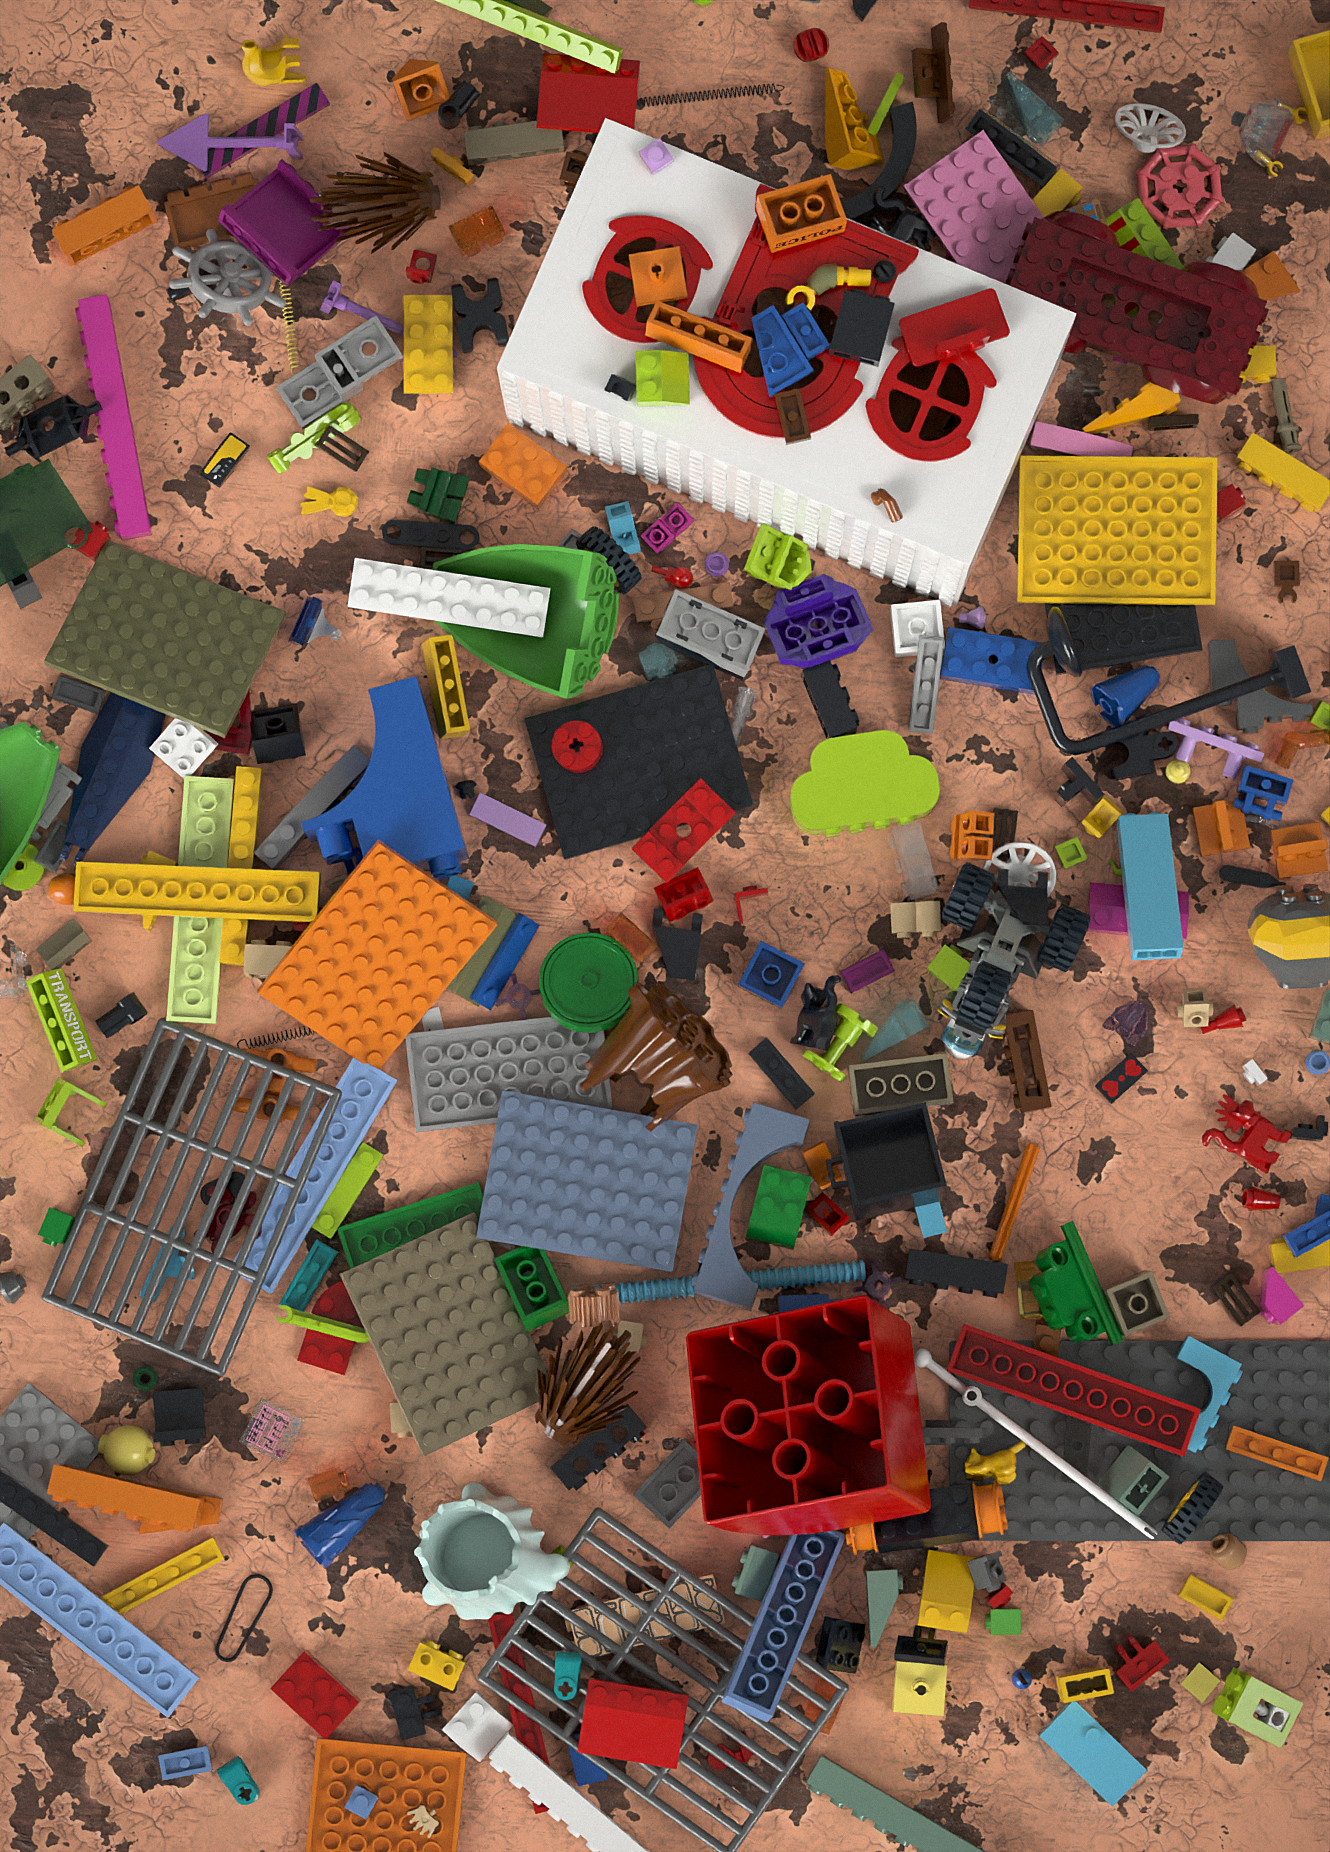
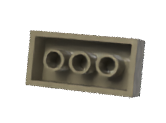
M947 1053L848 1066L854 1116L877 1114L926 1102L927 1107L953 1103Z

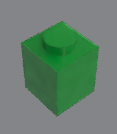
M49 1207L38 1235L44 1237L42 1242L54 1247L57 1246V1243L63 1245L75 1217Z

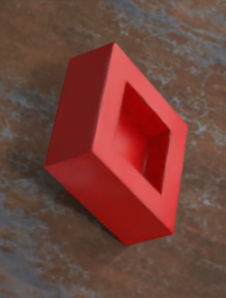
M1041 36L1024 52V55L1042 71L1059 55V52Z
M1004 1582L1001 1583L1002 1588L992 1591L985 1597L994 1609L998 1606L1002 1608L1011 1600L1010 1595L1013 1592Z

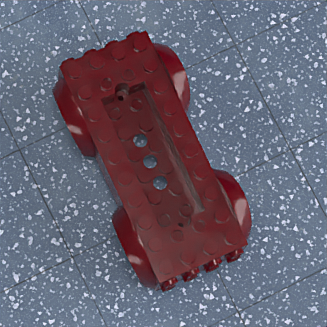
M1055 211L1042 219L1034 217L1033 223L1027 222L1022 236V240L1026 241L1025 245H1019L1013 261L1017 264L1016 269H1010L1005 284L1076 313L1064 352L1079 354L1086 347L1141 366L1144 379L1155 385L1209 404L1216 405L1225 399H1230L1233 394L1237 395L1244 379L1240 377L1241 371L1245 372L1252 355L1248 354L1249 349H1253L1256 346L1261 333L1256 330L1258 325L1262 326L1269 311L1268 308H1265L1267 301L1259 298L1257 287L1251 279L1235 269L1218 263L1196 261L1187 264L1182 269H1177L1120 248L1118 237L1112 229L1104 223L1080 213ZM1111 294L1115 297L1116 304L1112 308H1105L1102 305L1101 299L1104 295ZM1133 303L1138 307V314L1136 316L1130 317L1125 313L1124 308L1127 304ZM1151 311H1158L1162 315V321L1158 325L1149 323L1148 314Z

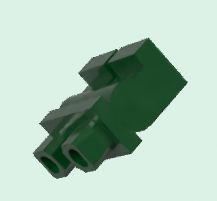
M431 467V471L417 468L414 482L425 485L423 493L410 490L407 504L417 508L421 514L449 524H456L470 477L455 475Z

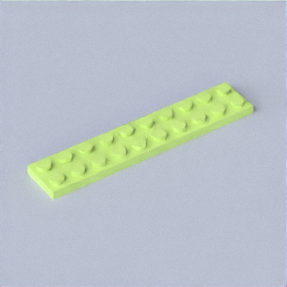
M184 777L178 866L228 868L234 779ZM174 916L166 1021L217 1024L221 971L219 959L223 918Z

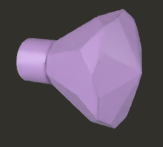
M979 606L968 613L959 614L960 623H969L977 629L983 630L986 621L983 606Z

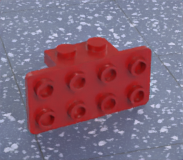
M992 288L903 317L899 320V327L911 361L916 367L943 358L947 360L953 359L961 355V352L967 350H979L985 347V344L1008 337L1010 333L997 293Z

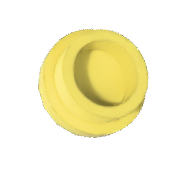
M1174 759L1166 767V776L1172 783L1181 784L1189 778L1190 766L1185 761Z

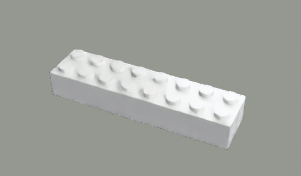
M355 558L347 607L543 637L551 588Z

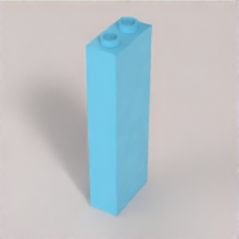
M1151 812L1147 815L1127 813L1119 816L1116 829L1131 960L1181 958L1184 947L1168 814Z

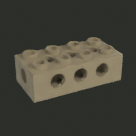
M31 354L0 378V430L8 429L13 425L14 419L17 416L27 414L33 409V404L36 401L46 399L53 392L54 384Z

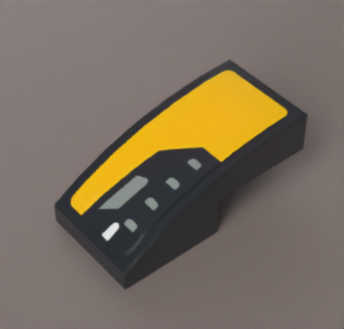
M230 432L205 464L200 475L220 488L234 472L235 466L249 451L250 445Z

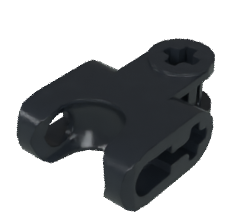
M1148 731L1112 743L1123 746L1128 753V759L1124 764L1115 766L1109 771V779L1118 781L1155 773L1154 761L1167 759L1175 753L1178 747L1176 737L1169 732L1149 735ZM1162 740H1165L1166 743H1171L1168 751H1164L1163 747L1159 748L1158 745L1161 744Z

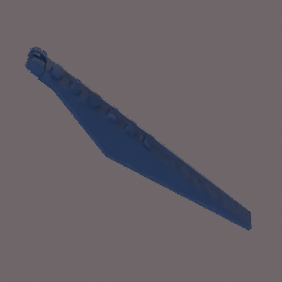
M111 692L81 746L77 774L82 777V780L78 785L75 783L65 838L66 843L59 860L65 862L74 845L80 848L75 856L74 866H76V862H82L86 852L90 850L91 846L150 774L155 753L149 748L161 735L166 714Z

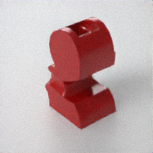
M723 1743L716 1745L739 1762H748L750 1757L754 1755V1753L740 1743V1748L737 1751H732ZM708 1754V1762L712 1768L722 1770L727 1767V1765L712 1754Z

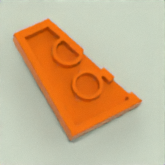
M1274 251L1241 271L1242 274L1254 282L1260 299L1274 300L1282 296L1294 295L1301 291Z

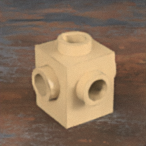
M1207 988L1182 989L1181 1003H1177V1016L1182 1017L1183 1027L1208 1026L1209 1016H1213V1003L1208 999Z

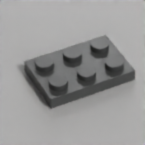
M685 1440L680 1443L633 1494L669 1529L701 1495L697 1451Z

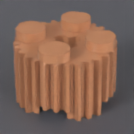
M591 1284L576 1285V1289L570 1290L568 1294L570 1324H575L578 1321L581 1322L583 1327H596L606 1320H611V1324L618 1323L620 1321L619 1298L615 1284L600 1285L601 1288H591Z

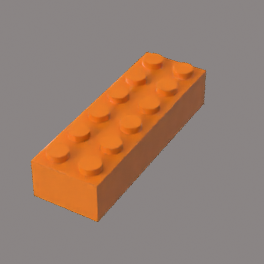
M61 1463L54 1464L47 1494L53 1495L52 1500L67 1503L70 1500L77 1501L76 1506L87 1509L94 1508L95 1505L101 1507L100 1512L115 1515L118 1512L126 1513L125 1518L140 1521L144 1517L150 1519V1524L162 1527L167 1526V1523L174 1525V1530L187 1533L191 1532V1529L198 1528L205 1498Z

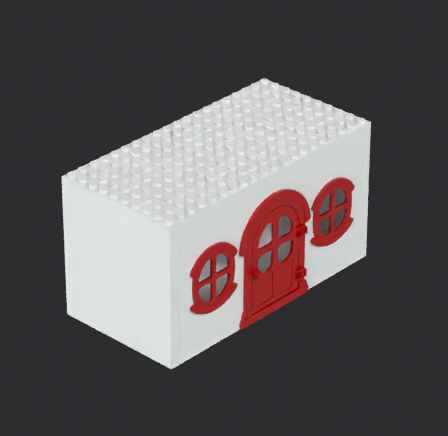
M605 118L497 366L507 419H510L509 423L519 428H523V426L532 429V433L543 438L546 435L555 438L554 442L561 446L567 447L568 444L577 448V452L585 456L596 455L600 457L599 461L612 466L615 463L622 466L621 470L628 474L635 475V473H639L645 476L644 480L657 485L658 482L667 485L666 489L676 494H680L682 491L689 494V498L695 502H708L712 504L711 507L719 512L725 513L726 510L735 514L734 517L740 521L748 522V520L757 523L756 526L760 528L761 524H767L785 535H792L808 544L807 549L815 551L818 548L825 551V556L834 560L842 558L847 561V565L860 570L861 567L870 570V575L879 579H883L885 576L892 579V584L898 587L906 588L908 586L915 589L917 595L928 598L930 595L937 598L943 606H957L1057 371L1076 313L846 218L847 223L844 232L772 253L755 206L758 195L777 189L665 142L663 143L673 157L674 162L653 175L639 155V151L657 139ZM646 237L653 238L657 242L654 250L665 249L666 246H679L686 268L688 298L678 300L675 308L741 334L746 330L754 332L751 310L757 296L761 292L772 288H780L789 292V290L796 286H806V281L818 266L829 263L843 266L844 270H848V267L871 270L870 286H848L844 282L843 285L829 288L819 296L815 295L813 307H827L838 318L844 292L851 289L864 291L866 296L874 298L876 295L888 297L891 299L890 302H894L895 305L879 367L829 355L830 348L814 357L822 361L823 370L812 383L800 389L811 440L786 445L775 397L769 398L764 375L758 378L752 377L746 373L744 368L739 373L646 336L647 323H641L635 319L639 306L636 304L635 294L628 311L623 315L617 313L611 306L606 294V275L612 271L632 279L631 268L616 263L614 257L620 249L634 240ZM881 260L892 262L896 268L895 278L888 283L879 282L873 274L874 266ZM989 288L996 291L1010 329L1008 337L985 344V347L976 351L967 350L961 352V355L953 359H940L927 390L918 389L898 380V373L911 362L899 327V320L901 318ZM796 293L794 295V307L803 302L805 305L807 304V297L803 293ZM666 350L689 354L690 405L638 407L637 389L630 401H625L621 399L622 397L612 392L608 393L604 389L611 374H616L636 384V351ZM949 364L959 366L968 381L970 399L966 407L954 404L937 395V390ZM894 389L913 396L922 403L913 426L908 433H904L897 428L890 414L889 394ZM932 406H937L960 416L961 423L947 436L934 441H923L919 438L920 430ZM880 488L885 489L896 500L903 518L892 523L884 504L874 505L871 493L878 491Z

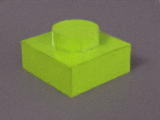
M1078 837L1054 847L1064 870L1088 859Z

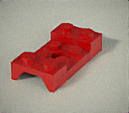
M700 777L631 849L668 883L694 854L726 824L736 811ZM681 823H687L691 827V833L686 837L679 836L676 831L677 826Z

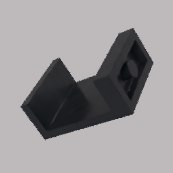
M858 289L845 290L829 355L879 367L895 303L890 302V298L882 295H876L874 298L866 296L864 291Z

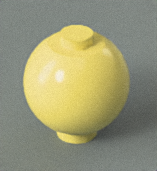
M120 1426L109 1435L103 1434L99 1440L98 1452L104 1454L108 1466L119 1474H137L154 1460L155 1449H153L151 1438L143 1429L137 1426Z

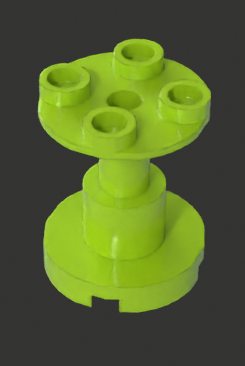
M838 1002L836 1013L842 1019L834 1030L833 1036L835 1038L828 1050L820 1057L806 1049L802 1056L811 1061L821 1071L829 1072L833 1078L843 1083L847 1076L834 1066L847 1045L853 1047L862 1033L873 1038L879 1029L867 1019H863L859 1016L860 1014Z

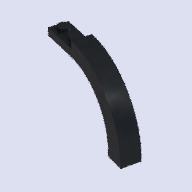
M913 102L889 108V118L893 134V146L889 160L874 183L860 194L841 202L846 218L858 222L880 209L873 201V194L877 187H885L882 199L888 200L896 193L904 181L913 159L916 143L917 123Z

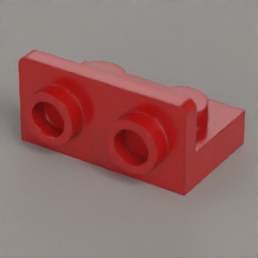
M698 867L671 879L668 883L665 882L654 887L669 922L682 919L686 914L697 909H703L714 901Z

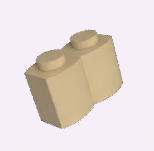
M940 901L890 903L892 934H897V938H912V933H921L922 937H936V932H941Z

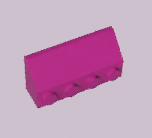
M1090 882L1087 914L1090 915L1091 922L1087 932L1128 936L1123 885ZM1177 891L1182 939L1185 941L1187 939L1189 918V892Z

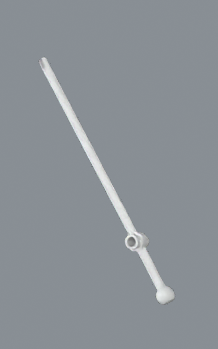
M920 1348L914 1355L917 1367L928 1368L962 1394L965 1404L979 1407L1149 1538L1154 1539L1153 1536L1144 1530L1147 1527L1157 1535V1531L983 1399L981 1391L977 1387H968L932 1360V1355L927 1349ZM970 1391H974L977 1395L974 1401H970L967 1398V1394Z

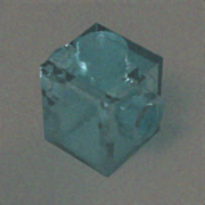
M651 644L646 648L647 650L638 653L647 681L669 677L672 675V672H675L674 664L678 662L674 650H668L664 644Z

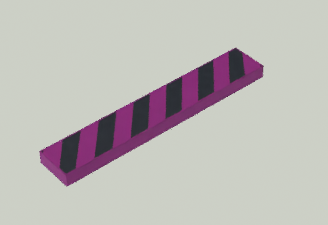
M315 83L227 137H268L284 133V123H294L297 125L329 106L330 102L318 83ZM259 147L209 148L208 170L206 172L200 171L205 179Z

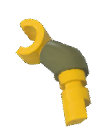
M836 263L818 266L806 281V286H796L789 290L785 297V304H792L794 295L796 293H803L807 297L806 307L810 311L815 303V295L819 296L829 288H835L836 285H843L846 282L848 286H870L871 270L858 269V267H848V270H844L843 266H837Z

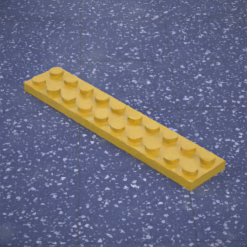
M76 862L73 911L312 922L319 913L321 873Z

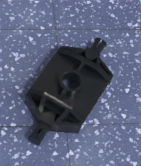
M65 395L21 417L18 437L16 438L17 442L5 447L7 455L10 457L19 451H26L41 463L40 457L78 438L86 440L90 415L103 410L100 402L97 400L85 407L77 403L69 395ZM54 420L53 428L46 431L47 423Z

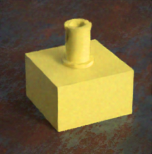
M896 1661L892 1711L944 1716L947 1665L940 1666Z

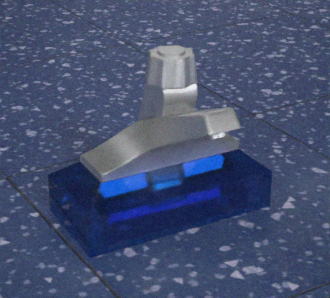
M307 597L288 642L294 645H304L305 643H310L318 636H328L332 640L338 641L342 633L338 628L327 622L324 609L322 608V600L316 597Z

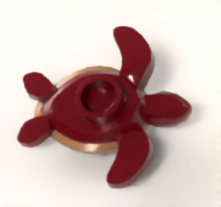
M216 1186L209 1187L206 1190V1194L212 1196ZM228 1188L224 1191L221 1203L218 1205L205 1236L208 1243L212 1244V1253H214L235 1203L233 1195ZM250 1191L229 1243L238 1239L247 1227L250 1229L255 1214H249L248 1209L256 1202V1192ZM262 1226L256 1239H258L262 1234Z

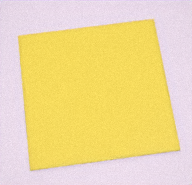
M1198 1663L1181 1685L1203 1703L1221 1681L1202 1664Z

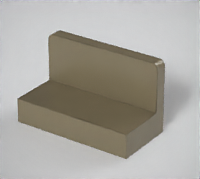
M71 919L41 944L36 951L45 960L51 970L61 968L91 943L92 939L75 919Z

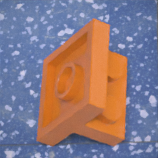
M1225 800L1215 801L1212 805L1192 808L1201 857L1250 849L1245 816L1240 809L1232 807L1234 801L1225 802Z
M1320 822L1270 831L1278 879L1328 871L1325 850L1328 849L1327 840L1322 838Z

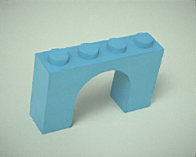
M1186 1336L1175 1358L1201 1372L1207 1379L1210 1387L1209 1401L1200 1413L1188 1447L1189 1451L1196 1453L1197 1449H1203L1208 1439L1205 1436L1208 1428H1214L1220 1416L1216 1414L1220 1405H1226L1231 1395L1228 1390L1232 1383L1237 1384L1243 1371L1240 1370L1241 1363L1190 1336Z

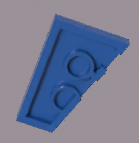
M774 305L751 318L769 398L814 372Z

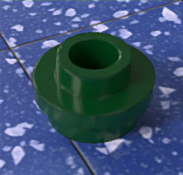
M142 1366L133 1374V1383L141 1391L153 1389L158 1382L156 1371L149 1366ZM143 1374L150 1376V1381L146 1384L141 1381Z

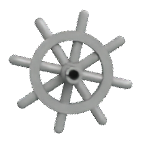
M208 229L206 236L209 244L201 247L194 254L178 246L173 248V254L189 262L187 278L173 279L169 282V286L172 289L190 288L193 295L203 303L198 312L199 317L206 318L212 309L225 313H239L243 323L246 326H250L253 320L249 311L260 306L265 300L278 307H285L286 300L269 291L271 276L275 275L243 244L219 241L215 230ZM227 258L235 259V261L228 262ZM212 259H217L219 266L209 261ZM244 264L251 268L248 270H241ZM199 268L211 274L200 276ZM258 278L259 286L247 280ZM216 284V288L212 290L207 285ZM239 288L247 292H250L251 294L242 296V293Z

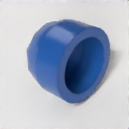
M1018 1669L1012 1675V1683L1018 1689H1026L1032 1683V1676L1026 1669ZM1021 1673L1023 1675V1678L1028 1682L1026 1685L1022 1684L1017 1677L1018 1674Z

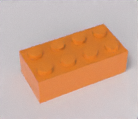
M133 185L128 186L120 192V195L114 198L107 197L99 202V206L93 209H83L77 214V217L71 220H62L55 225L56 228L52 229V232L71 266L157 223L154 213L139 185L135 187Z

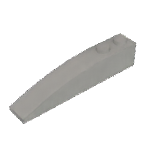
M353 745L290 811L254 852L255 855L272 870H277L307 836L301 822L318 817L329 811L365 771L370 759Z

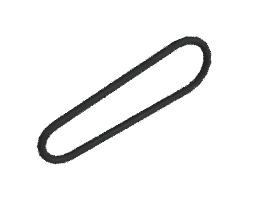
M254 1574L243 1581L216 1644V1655L221 1661L232 1662L239 1656L271 1599L273 1592L272 1584L265 1576ZM253 1578L263 1579L269 1587V1593L236 1654L231 1658L222 1657L219 1653V1647L246 1583Z

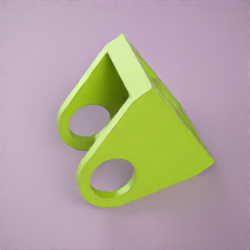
M58 1077L34 1120L83 1147L86 1142L57 1127L59 1123L55 1121L69 1095L74 1096L75 1093L88 1098L104 1108L107 1103Z

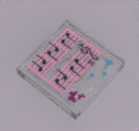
M261 1398L239 1443L284 1465L306 1419Z

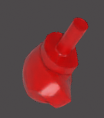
M652 566L651 572L666 576L665 581L678 588H687L694 579L692 572L684 567L678 569L668 567V570Z

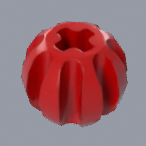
M820 28L805 30L798 33L794 38V52L803 62L820 59L828 53L829 39Z

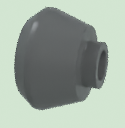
M14 1271L0 1273V1292L7 1303L14 1304L25 1293L26 1281L21 1273L16 1274Z

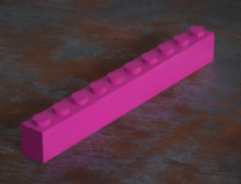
M107 294L78 299L79 307L75 308L77 321L82 322L83 331H79L82 346L86 345L88 353L84 355L86 369H91L92 378H88L91 393L95 392L96 401L100 402L103 409L94 413V415L99 416L100 425H97L99 440L104 441L105 449H101L103 463H108L109 472L105 473L107 486L112 487L113 496L109 497L112 511L116 510L118 520H114L116 535L120 534L124 541L151 536L152 530L110 299Z

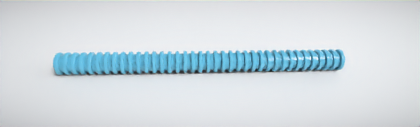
M862 1259L859 1262L852 1260L851 1263L844 1261V1264L836 1262V1264L832 1265V1262H829L828 1265L821 1263L820 1266L813 1264L812 1267H809L808 1264L805 1267L798 1265L797 1268L790 1266V1269L782 1267L780 1270L777 1267L774 1270L767 1268L766 1271L759 1269L758 1272H755L754 1269L751 1272L744 1270L753 1283L759 1284L758 1289L764 1291V1288L772 1290L774 1287H776V1290H779L780 1287L787 1289V1286L795 1288L796 1285H799L800 1288L803 1285L810 1287L811 1284L818 1286V1283L826 1285L828 1282H830V1285H833L834 1282L841 1284L842 1281L849 1283L850 1280H853L855 1283L860 1279L861 1282H864L866 1279L865 1264ZM689 1275V1278L681 1276V1279L674 1277L672 1280L667 1277L666 1280L658 1278V1281L651 1279L650 1282H647L645 1279L640 1283L638 1280H635V1283L627 1281V1284H623V1282H620L618 1285L615 1282L612 1283L615 1284V1289L618 1290L619 1302L625 1304V1301L633 1303L634 1300H637V1303H640L641 1300L648 1302V1299L656 1301V1298L664 1300L667 1297L668 1300H671V1297L679 1299V1296L687 1298L688 1295H691V1298L696 1295L694 1294L695 1287L691 1286L693 1275ZM591 1284V1288H601L600 1284H596V1287H593Z

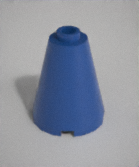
M1144 665L1097 683L1091 688L1093 703L1095 706L1098 704L1104 711L1100 714L1109 724L1114 727L1124 724L1158 687L1160 675L1154 667Z

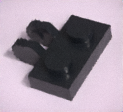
M915 1625L913 1637L898 1635L894 1660L945 1665L948 1641L936 1639V1628H930L928 1638H921V1626Z
M413 1685L389 1691L402 1741L426 1734L423 1720L441 1715L440 1709L429 1710L421 1714L419 1704L431 1703L437 1700L436 1694L417 1699Z

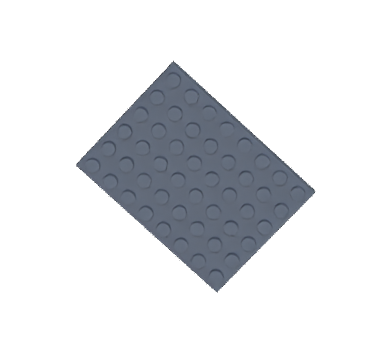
M502 1090L476 1238L673 1272L698 1125L667 1119L650 1132L645 1126L654 1118L651 1116Z

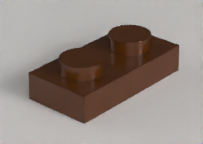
M800 388L774 394L786 445L811 440Z

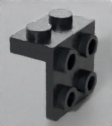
M201 1389L154 1393L155 1432H153V1442H160V1447L174 1446L175 1440H185V1445L199 1444L200 1438H206L204 1398Z

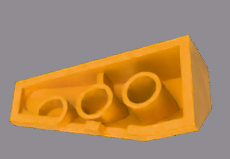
M1149 382L1140 388L1136 398L1127 397L1116 406L1117 410L1105 412L1083 427L1081 432L1097 434L1149 420V417L1171 416L1178 411L1177 406L1181 401L1178 393Z

